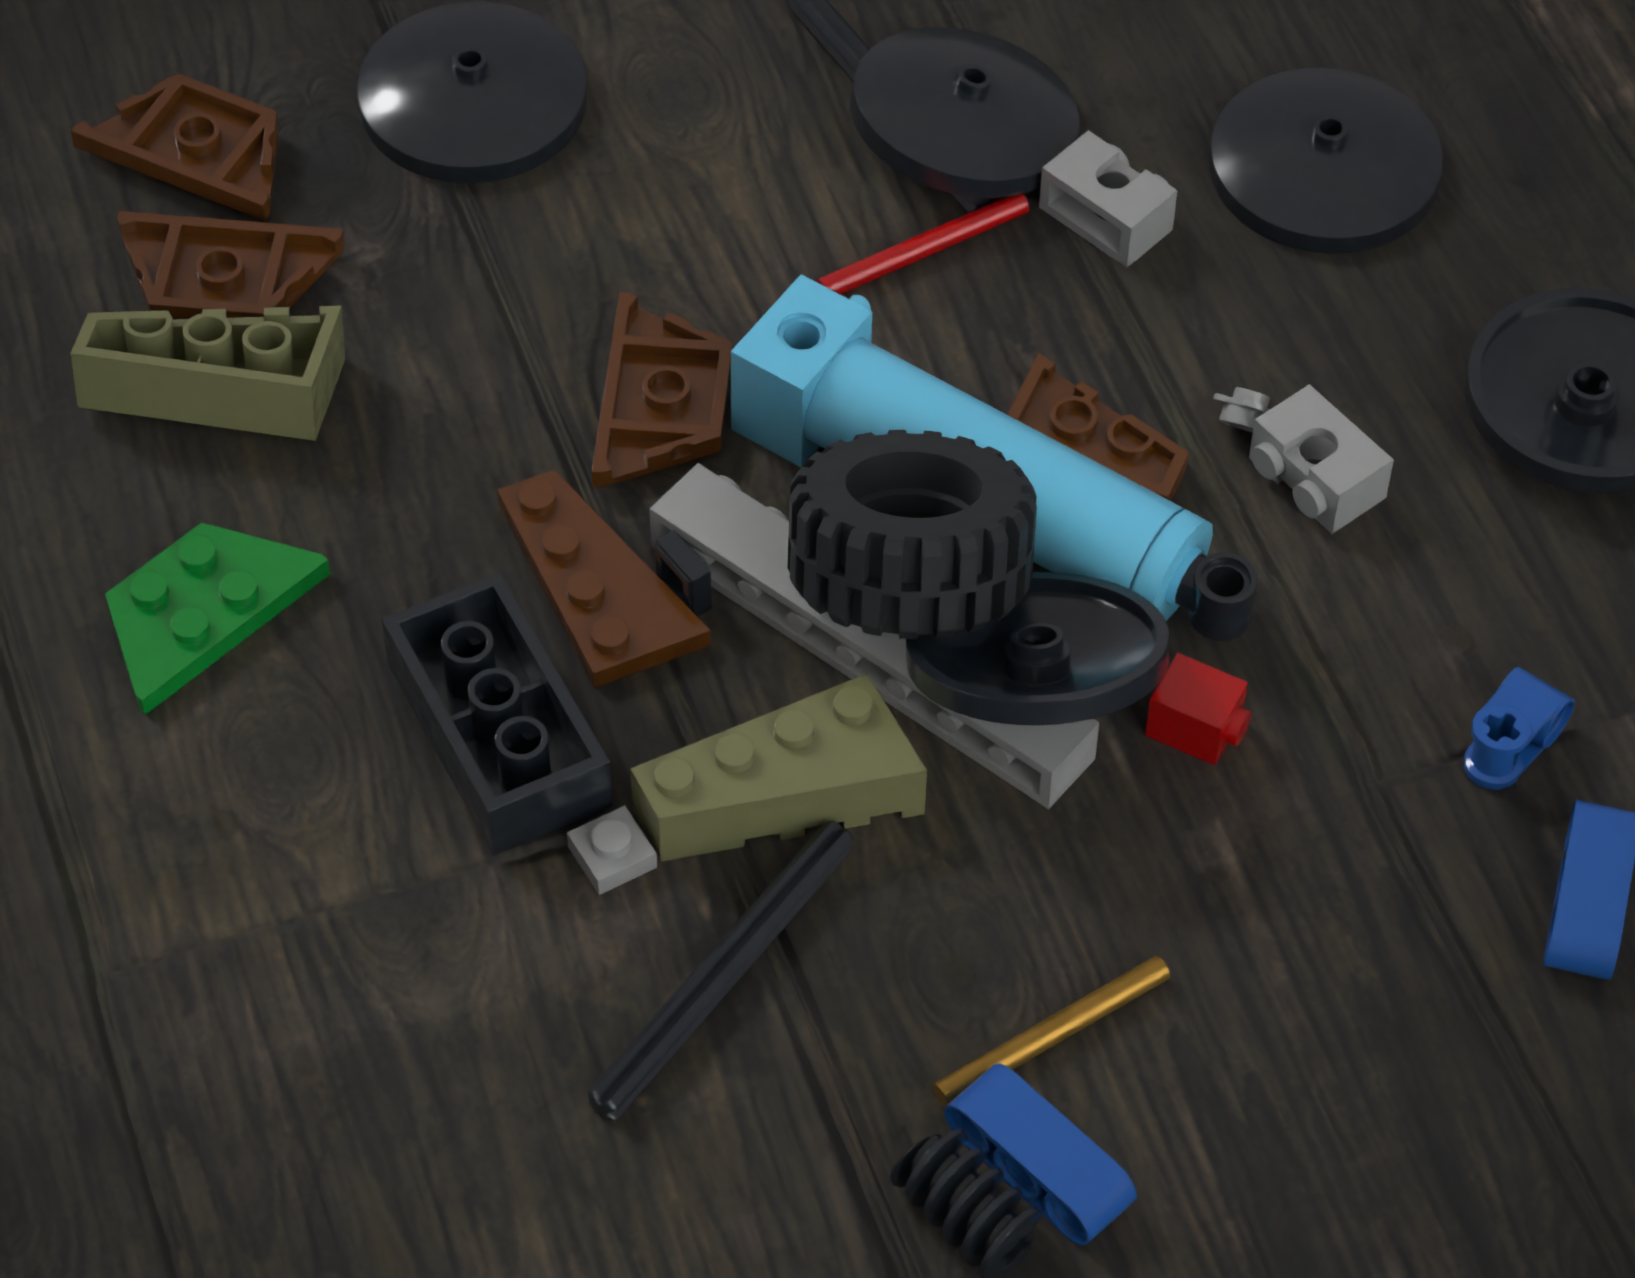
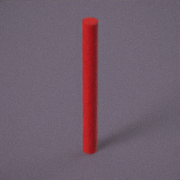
M1024 194L1004 197L817 279L816 282L840 295L1028 213V201Z

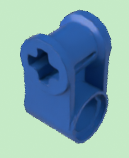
M1520 667L1514 668L1503 680L1492 698L1476 713L1472 721L1471 736L1474 741L1468 747L1463 760L1464 771L1467 777L1476 785L1493 790L1508 788L1516 783L1518 778L1544 749L1550 747L1562 733L1573 713L1575 700Z

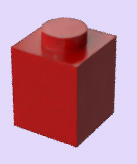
M1177 652L1150 698L1145 736L1216 766L1227 745L1230 744L1237 747L1249 726L1252 712L1244 709L1248 682Z

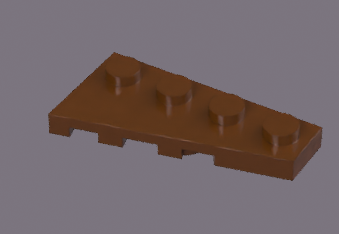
M555 470L497 489L498 505L594 688L711 645V630Z

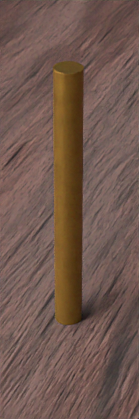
M1157 955L942 1078L932 1085L937 1100L945 1108L948 1103L994 1064L1000 1063L1013 1070L1170 978L1167 965Z

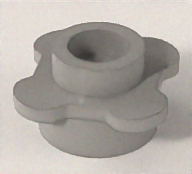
M1235 387L1232 397L1214 393L1213 396L1214 401L1224 404L1219 418L1221 423L1253 433L1255 419L1270 410L1268 408L1269 396L1241 387Z

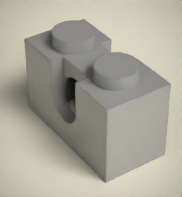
M1089 130L1042 167L1039 208L1126 268L1173 230L1177 190L1170 186L1163 177L1153 174L1147 169L1140 174L1129 167L1128 159L1121 149L1115 145L1108 144Z
M1310 384L1254 421L1249 459L1253 462L1257 471L1264 478L1273 480L1277 484L1284 481L1293 489V498L1300 511L1309 518H1315L1331 534L1386 498L1394 459Z

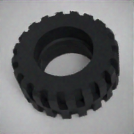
M889 430L888 434L874 435L872 432L855 435L853 441L850 442L836 441L829 444L822 453L817 451L794 476L790 486L787 569L790 572V580L801 597L819 614L828 612L833 622L844 627H849L851 624L862 628L863 633L881 636L883 632L899 634V639H917L918 635L933 634L935 639L953 637L955 631L965 629L970 633L982 629L990 619L997 622L1008 615L1029 590L1033 572L1037 496L1034 487L1022 469L1013 460L1006 461L1002 452L990 446L981 448L976 446L974 440L961 436L953 439L943 437L941 432L924 430L923 434L907 433L906 430Z

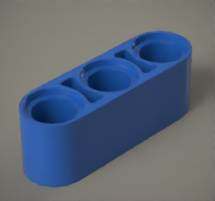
M1575 800L1565 839L1543 966L1611 981L1620 948L1635 861V812Z
M998 1063L991 1066L948 1103L943 1110L944 1117L951 1130L963 1128L966 1131L967 1139L964 1146L969 1150L975 1147L982 1148L986 1154L983 1163L990 1169L1000 1167L1004 1171L1003 1181L1011 1188L1019 1187L1023 1191L1022 1198L1032 1207H1038L1042 1211V1216L1065 1237L1080 1246L1087 1245L1137 1199L1136 1188L1126 1171L1017 1073L1005 1065Z

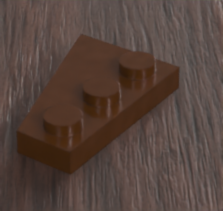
M1038 353L1007 415L1172 501L1187 469L1189 452L1134 415H1120L1098 401L1099 392L1082 381L1074 385L1055 372L1056 364Z

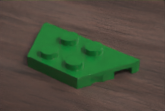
M201 522L105 593L138 709L144 715L149 713L330 575L328 559L320 553Z

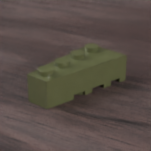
M320 306V315L290 316L289 307L264 308V317L227 318L226 309H202L201 314L189 319H172L168 310L88 313L70 353L77 406L79 408L316 441L345 362L342 306Z
M868 674L630 768L633 814L657 853L660 862L744 847L746 839L761 836L779 835L780 840L805 836L806 828L822 826L823 823L828 821L842 822L844 828H851L870 824V817L900 812L901 818L925 814L927 770Z

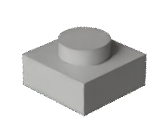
M622 806L567 832L568 848L598 895L657 868V853L626 806Z

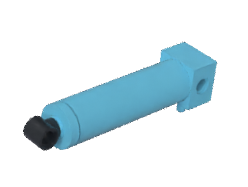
M801 274L732 349L731 430L799 467H802L819 447L825 449L829 444L839 440L850 442L853 441L855 435L872 432L874 435L888 434L889 430H906L907 433L923 434L924 430L941 432L943 437L956 439L958 436L972 439L975 441L976 446L981 448L990 446L1002 452L1006 461L1013 460L1022 469L1034 487L1037 496V514L1033 562L1051 572L1098 578L1128 588L1150 601L1160 611L1165 621L1174 614L1179 606H1182L1188 610L1189 621L1194 630L1203 637L1215 641H1228L1241 636L1247 631L1252 619L1257 591V572L1253 565L1244 557L1230 552H1218L1207 556L1213 536L1212 523L872 344V311L870 303L865 297L853 295L848 299Z

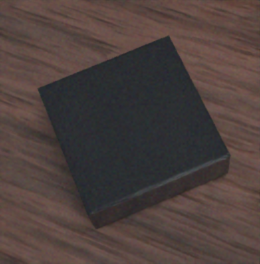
M675 530L657 539L655 546L657 576L697 617L712 609L711 570Z

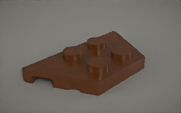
M177 73L154 85L149 92L134 95L116 104V116L92 128L84 120L76 124L71 130L74 147L260 220L266 221L270 216L279 133L276 110Z
M118 211L117 215L120 235L148 311L168 310L172 319H189L201 314L202 309H226L227 318L264 317V308L289 307L290 309L344 252L345 248L343 229L126 211Z
M619 292L591 471L592 487L602 488L721 452L731 380V351L733 349V342L710 331L695 329L689 321L671 312H668L664 318H661L638 307L637 296L629 292Z

